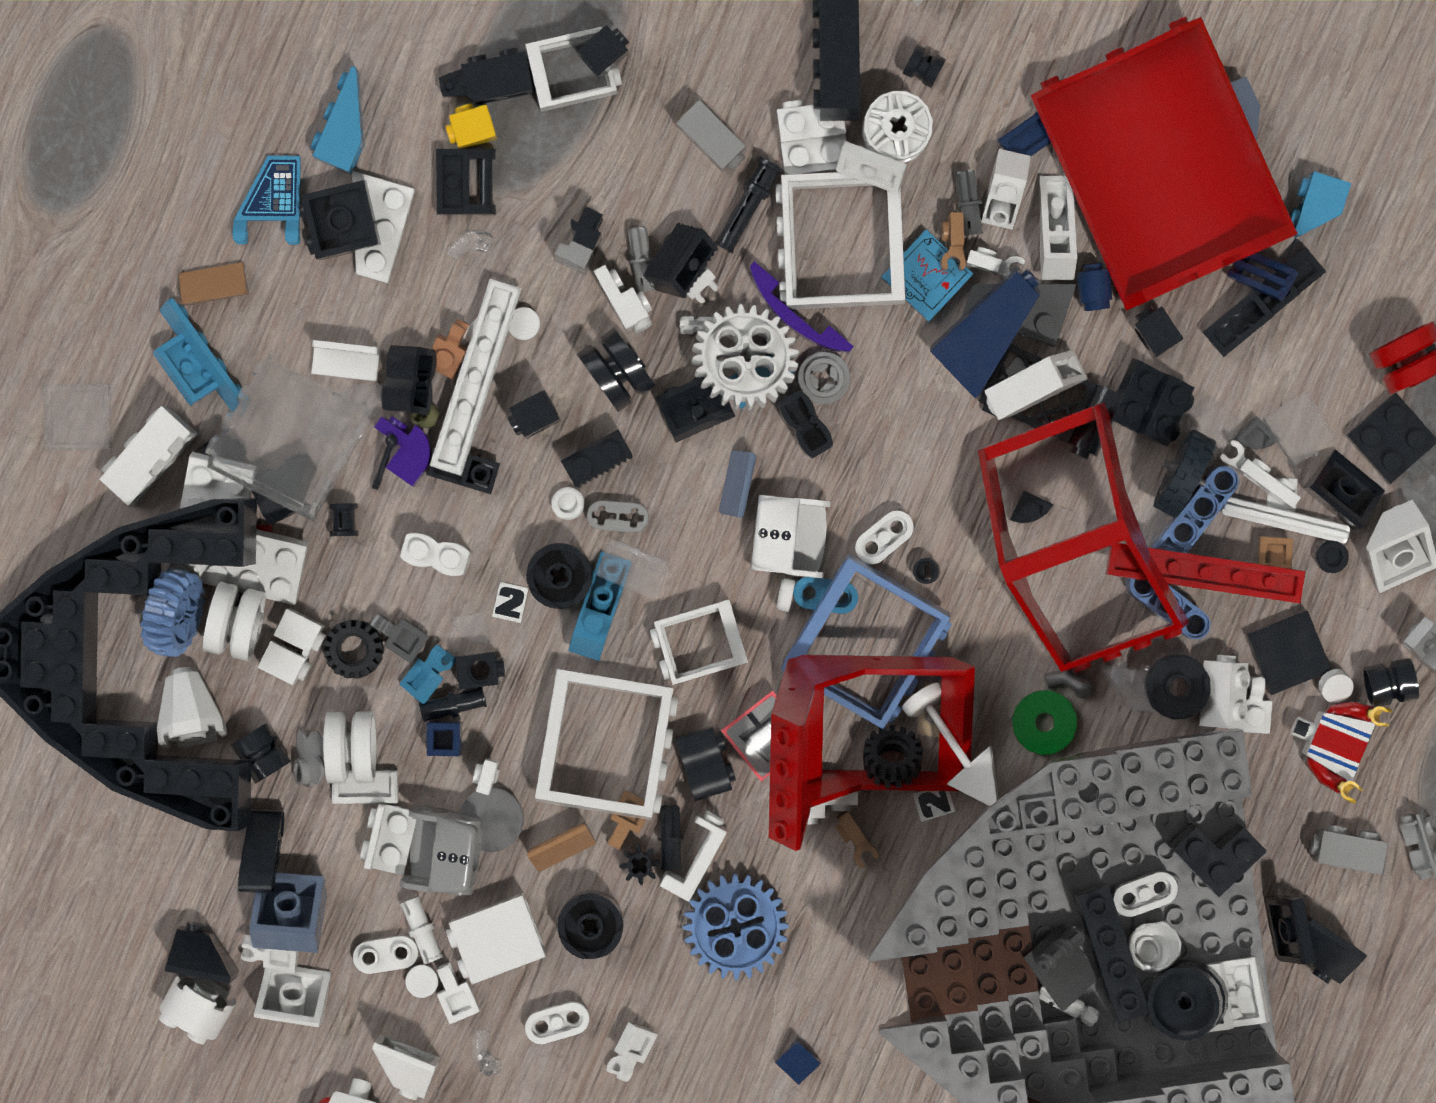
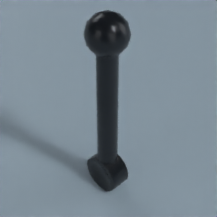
M393 434L385 438L386 448L372 485V489L377 491L381 486L392 448L398 443V438Z

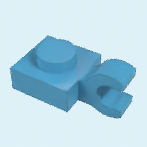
M437 644L433 647L425 662L421 659L416 661L399 685L415 699L425 704L444 679L439 673L450 669L455 664V656Z

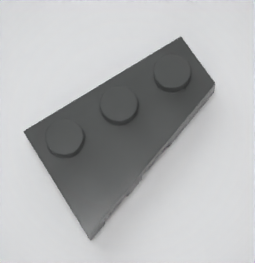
M972 284L962 316L997 284ZM1039 284L1037 287L1040 289V296L1017 334L1055 347L1076 284Z

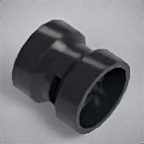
M917 44L902 74L910 78H920L922 84L932 88L946 59L939 55L931 56L927 53L926 48Z

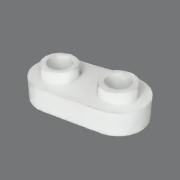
M902 511L887 513L857 539L855 552L858 558L867 564L881 562L910 538L914 527L912 519ZM893 521H900L902 523L903 529L900 533L896 534L891 531L890 525ZM870 541L875 542L878 547L874 554H869L865 550V545Z
M1155 871L1120 884L1115 888L1112 897L1120 914L1133 917L1172 902L1177 895L1178 886L1176 880L1169 873ZM1159 881L1164 882V891L1156 893L1154 891L1155 883ZM1126 893L1134 895V901L1131 904L1123 903V896Z
M407 935L366 940L355 949L353 962L359 971L366 974L405 969L414 964L418 958L419 949L415 940ZM398 947L406 948L408 952L407 957L399 958L396 955V949ZM372 952L375 955V961L373 963L365 962L363 958L364 953Z
M569 1001L535 1011L526 1021V1035L534 1043L546 1044L580 1034L588 1026L589 1011L584 1004L578 1001ZM569 1012H577L580 1019L575 1023L570 1022L567 1019ZM538 1021H545L548 1024V1029L545 1032L537 1030L536 1023Z

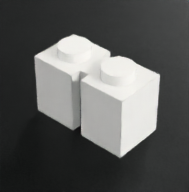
M291 608L286 609L274 636L302 649L303 652L301 654L275 640L273 642L270 641L257 668L291 685L296 684L298 679L304 681L312 666L311 663L307 662L313 650L318 652L326 638V634L322 633L325 625Z

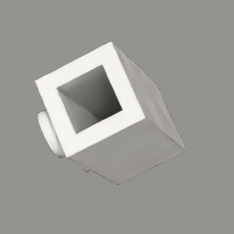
M1217 655L1216 661L1204 660L1203 667L1210 677L1211 693L1207 704L1200 710L1199 726L1244 729L1245 720L1248 715L1246 694L1250 684L1249 663L1236 662V656Z

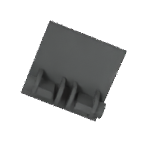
M1060 924L1024 957L1061 1012H1064L1100 978L1079 948L1085 941L1084 930L1080 927L1066 930L1063 924Z

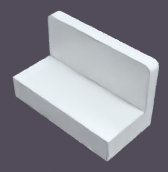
M318 340L312 341L314 355L311 374L378 381L380 348Z

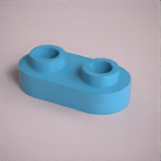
M814 577L801 578L794 586V600L802 608L815 610L832 580ZM848 583L844 590L848 596L847 601L844 604L836 603L831 613L846 614L856 607L858 593L852 584ZM808 586L813 587L816 592L812 599H806L803 595V590Z

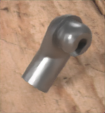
M1071 668L1062 672L1057 670L1044 674L1048 689L1066 685L1075 692L1076 697L1081 699L1089 697L1092 693L1090 678L1080 671L1073 673Z

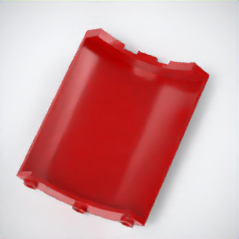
M1186 16L1168 24L1169 31L1126 52L1123 47L1118 48L1105 55L1106 61L1063 80H1060L1057 75L1041 82L1042 89L1030 95L1126 311L1298 234L1202 17L1188 21Z

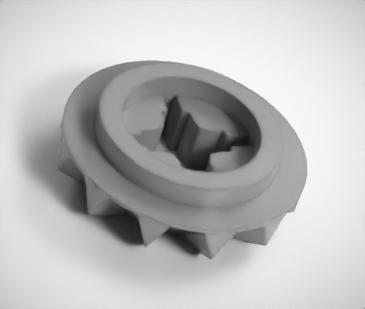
M830 352L815 353L809 356L799 369V387L812 402L819 404L833 403L839 400L848 390L850 384L848 366L836 354ZM828 365H831L829 377L834 382H837V385L826 383L819 392L817 391L819 380L815 375L811 374V371L822 373L824 369H827Z

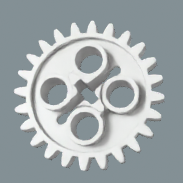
M739 304L735 314L729 307H726L724 318L715 312L712 318L713 323L705 321L703 324L705 332L698 331L696 339L700 343H695L692 351L699 355L694 356L691 362L693 365L701 367L695 371L694 375L695 377H705L701 384L702 389L710 386L713 388L710 398H714L718 394L723 396L721 401L723 406L731 399L734 400V409L736 410L741 402H745L747 409L751 410L754 401H757L759 406L764 408L766 397L772 402H776L778 398L777 391L785 394L788 389L785 382H793L795 376L791 372L797 370L798 363L792 360L797 358L799 351L789 348L794 345L796 339L793 337L785 338L789 327L785 326L779 329L777 325L780 317L778 316L772 321L768 320L769 310L767 309L760 316L757 315L755 305L752 306L749 313H745L743 305ZM757 335L764 337L767 345H756L752 341V337ZM724 337L730 338L735 343V346L726 348L721 345L719 339ZM745 353L746 358H749L750 361L745 362L744 357L740 356V354ZM766 354H773L774 357L771 358V357L765 356V355H766ZM717 357H720V358L725 359V360H724V361H718L716 358H717ZM765 367L770 371L771 376L761 377L756 373L755 368ZM723 370H735L738 374V378H726L723 374Z

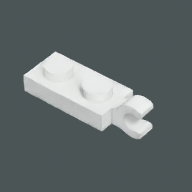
M1231 440L1229 444L1236 449V457L1230 459L1226 455L1221 454L1219 456L1221 462L1234 467L1240 474L1287 508H1294L1301 498L1295 493L1298 488L1284 478L1278 481L1268 473L1271 469L1260 460L1255 458L1252 462L1246 459L1243 446L1238 441Z

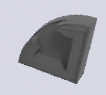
M1256 416L1232 440L1238 441L1245 448L1262 449L1274 445L1280 439Z

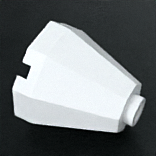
M181 667L172 670L173 675L165 678L157 725L159 744L163 748H171L170 741H177L178 747H189L217 740L216 733L221 737L227 736L226 723L200 673L192 671L191 667Z

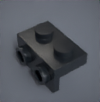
M695 377L691 382L682 386L668 388L663 394L656 397L675 443L735 417L729 400L723 406L721 405L722 395L718 394L716 397L710 398L713 388L711 386L704 389L701 388L705 377Z

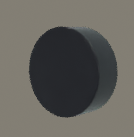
M1338 541L1323 542L1315 551L1316 565L1326 573L1340 572L1348 564V550Z

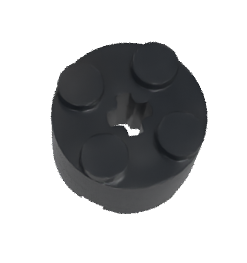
M566 543L550 544L538 550L531 558L527 567V584L533 597L538 602L549 608L564 609L576 605L586 597L593 580V568L588 557L579 548ZM564 567L567 570L565 575L569 579L566 583L561 581L557 585L553 582L555 576L551 574L552 570H560Z
M586 890L577 893L564 904L560 912L557 925L559 938L565 949L578 958L596 959L604 957L616 948L622 937L624 918L621 908L612 897L603 892ZM585 918L587 920L597 919L596 926L598 930L591 929L589 932L585 931L586 923L583 920Z

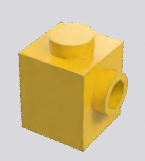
M466 104L455 108V114L449 115L451 124L445 125L450 143H457L459 149H467L497 140L487 105L474 108L473 104Z

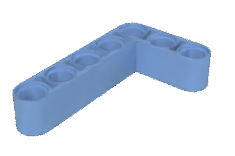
M1228 466L1211 469L1203 478V480L1207 481L1205 486H1197L1180 515L1176 518L1173 517L1150 548L1188 553L1237 489L1239 478L1235 470ZM1219 472H1224L1229 476L1230 484L1225 490H1220L1215 486L1214 478ZM1201 497L1207 499L1210 504V510L1205 516L1198 515L1194 509L1196 500ZM1181 523L1187 525L1190 529V536L1184 542L1178 541L1174 535L1176 526ZM1127 578L1126 588L1128 593L1167 624L1171 623L1172 620L1169 615L1161 610L1160 600L1151 584L1146 593L1140 594L1134 587L1136 579ZM1169 586L1187 619L1190 616L1197 615L1202 622V627L1197 633H1190L1185 626L1181 628L1183 632L1181 635L1190 639L1205 637L1210 630L1211 622L1209 617Z

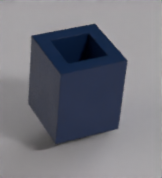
M429 721L427 723V756H461L462 722Z

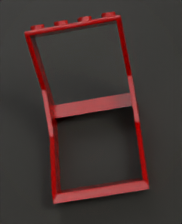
M1105 402L978 450L999 567L1006 585L1061 672L1072 668L1073 673L1091 667L1090 661L1102 657L1103 662L1122 656L1120 650L1132 646L1133 650L1137 651L1152 645L1151 639L1163 635L1164 640L1183 633L1181 628H1184L1189 621L1150 555L1128 498L1110 416ZM1096 420L1117 520L1018 557L1008 531L995 458ZM1125 540L1172 622L1071 658L1035 601L1026 577Z
M800 655L788 659L771 713L768 838L794 851L800 850L811 807L859 790L959 791L947 783L965 767L941 732H939L938 772L919 771L917 779L912 777V783L909 785L902 781L901 788H896L895 783H891L890 788H885L884 781L877 785L874 783V777L869 779L867 771L822 770L824 688L862 675L942 676L940 717L971 762L974 666L953 657Z

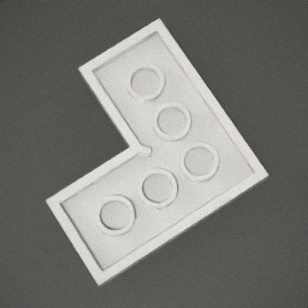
M192 452L189 456L180 509L211 499L251 498L256 467ZM256 529V564L245 567L170 563L169 568L191 571L192 574L198 575V578L204 584L217 587L219 582L237 585L241 593L251 588L266 592V599L295 605L298 600L309 542Z

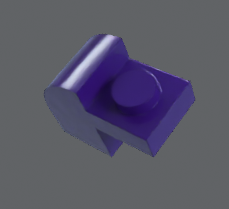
M391 416L387 420L381 417L374 428L386 436L390 434L395 435L398 438L397 444L400 445V448L386 468L412 487H415L430 465L432 458L431 442L425 431L419 426L415 425L408 435L405 433L408 426L397 418Z

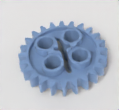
M733 873L732 882H727L722 874L720 875V885L717 886L714 882L708 880L710 890L706 892L698 888L697 892L701 897L700 901L690 899L689 901L695 910L685 911L684 916L692 919L691 923L683 925L684 930L692 931V934L685 938V943H695V946L690 950V955L700 953L702 956L698 961V965L701 966L708 961L711 963L709 973L712 974L718 967L721 969V978L723 979L728 971H733L735 980H738L740 971H745L748 978H752L751 968L754 967L763 973L762 962L766 961L773 965L775 962L770 954L772 952L782 954L783 951L777 945V942L787 941V937L781 934L780 930L789 928V924L779 920L787 915V911L776 909L782 902L781 897L771 900L770 896L774 889L770 887L762 891V879L758 880L755 885L750 884L749 874L746 875L743 882H739L737 873ZM741 899H753L757 904L756 910L751 914H742L737 907ZM712 907H720L724 910L725 917L720 923H712L706 917L707 911ZM756 917H764L763 922L742 926L741 933L735 934L733 930H727L714 936L707 934L708 931L729 927L733 918H737L739 923H743ZM753 929L761 930L765 934V940L759 946L751 945L746 939L747 934ZM722 938L730 939L734 944L732 952L727 955H722L715 949L716 942Z

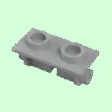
M1426 809L1421 810L1416 815V819L1414 814L1402 816V823L1399 825L1406 846L1418 844L1420 848L1408 852L1415 875L1418 874L1420 880L1432 877L1431 871H1433L1436 878V840L1434 837L1436 835V824L1433 817H1428Z

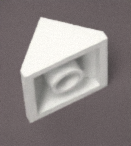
M297 967L294 974L265 968L254 1017L320 1027L324 1022L331 972Z

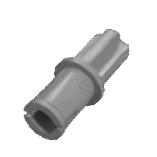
M631 228L628 230L632 256L629 264H633L636 293L653 291L655 289L643 276L647 270L648 263L655 258L651 257L647 228Z

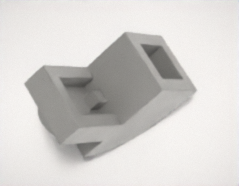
M1424 617L1420 623H1416L1410 628L1403 646L1436 675V625Z

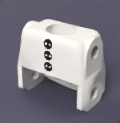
M759 495L751 570L823 578V572H818L822 562L826 542L827 524L825 507L830 508L831 502Z

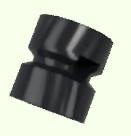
M1410 658L1391 661L1389 667L1380 663L1363 668L1367 697L1370 705L1374 708L1391 705L1393 699H1397L1398 702H1406L1419 698L1417 675Z
M268 723L260 726L231 745L240 760H251V778L255 784L291 762L282 746H275L274 743L277 737Z

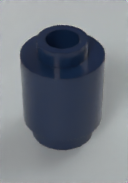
M1102 263L1082 265L1083 272H1077L1080 304H1084V311L1110 308V300L1113 298L1108 269H1102Z

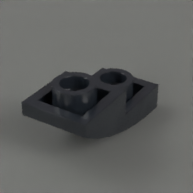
M469 454L462 476L429 466L427 475L491 494L500 463Z

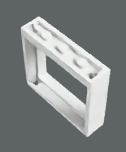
M840 172L781 175L782 184H776V204L783 205V217H777L778 236H784V249H778L779 269H785L786 282L779 283L780 301H786L789 309L905 304L901 187L897 194L887 191L892 293L797 297L793 189L874 185Z
M557 669L535 801L652 820L653 813H660L663 794H658L656 791L658 780L665 781L668 762L662 761L663 749H670L673 730L667 729L669 716H676L678 698L672 697L673 688ZM569 683L662 698L644 806L551 791Z

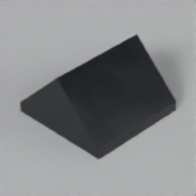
M1336 449L1303 486L1307 493L1342 522L1349 525L1352 530H1360L1365 525L1385 492L1383 488Z

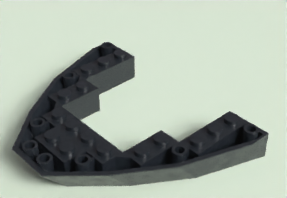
M257 498L211 499L118 527L47 570L0 611V697L46 743L110 790L208 830L239 831L250 826L251 760L158 755V722L96 719L98 593L149 595L148 590L153 588L154 580L159 578L161 574V563L245 567L256 564Z

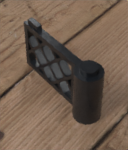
M1010 344L980 396L978 402L984 404L982 411L997 417L990 411L987 405L985 390L1013 376H1008L1004 366L1009 352L1022 357L1026 368L1029 367L1027 360L1037 363L1043 360L1042 358ZM1002 369L1005 378L996 380ZM1085 380L1079 383L1086 387L1080 400L1067 404L1062 391L1060 396L1064 404L1063 406L1045 412L1043 403L1040 402L1041 414L1027 417L1019 412L1011 417L1033 428H1038L1044 424L1035 421L1036 419L1044 417L1045 423L1048 424L1047 415L1065 409L1069 416L1071 415L1069 408L1075 405L1078 406L1074 413L1105 402L1106 408L1109 410L1116 392ZM1096 420L1067 430L1064 434L1059 433L1053 436L1073 446L1070 452L1086 460L1089 459L1090 455L1097 457L1101 449Z

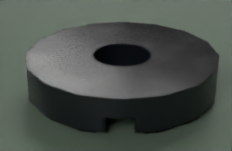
M1183 654L1167 655L1157 660L1148 670L1144 681L1145 696L1150 706L1158 714L1173 720L1187 719L1197 714L1207 704L1211 693L1210 677L1205 668L1196 659ZM1180 677L1186 683V690L1180 696H1173L1170 693L1169 684L1174 678Z

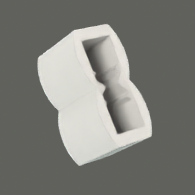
M410 533L406 534L400 557L405 562L414 566H432L440 573L460 576L466 574L472 552L467 547L458 543H440L437 539L427 534Z

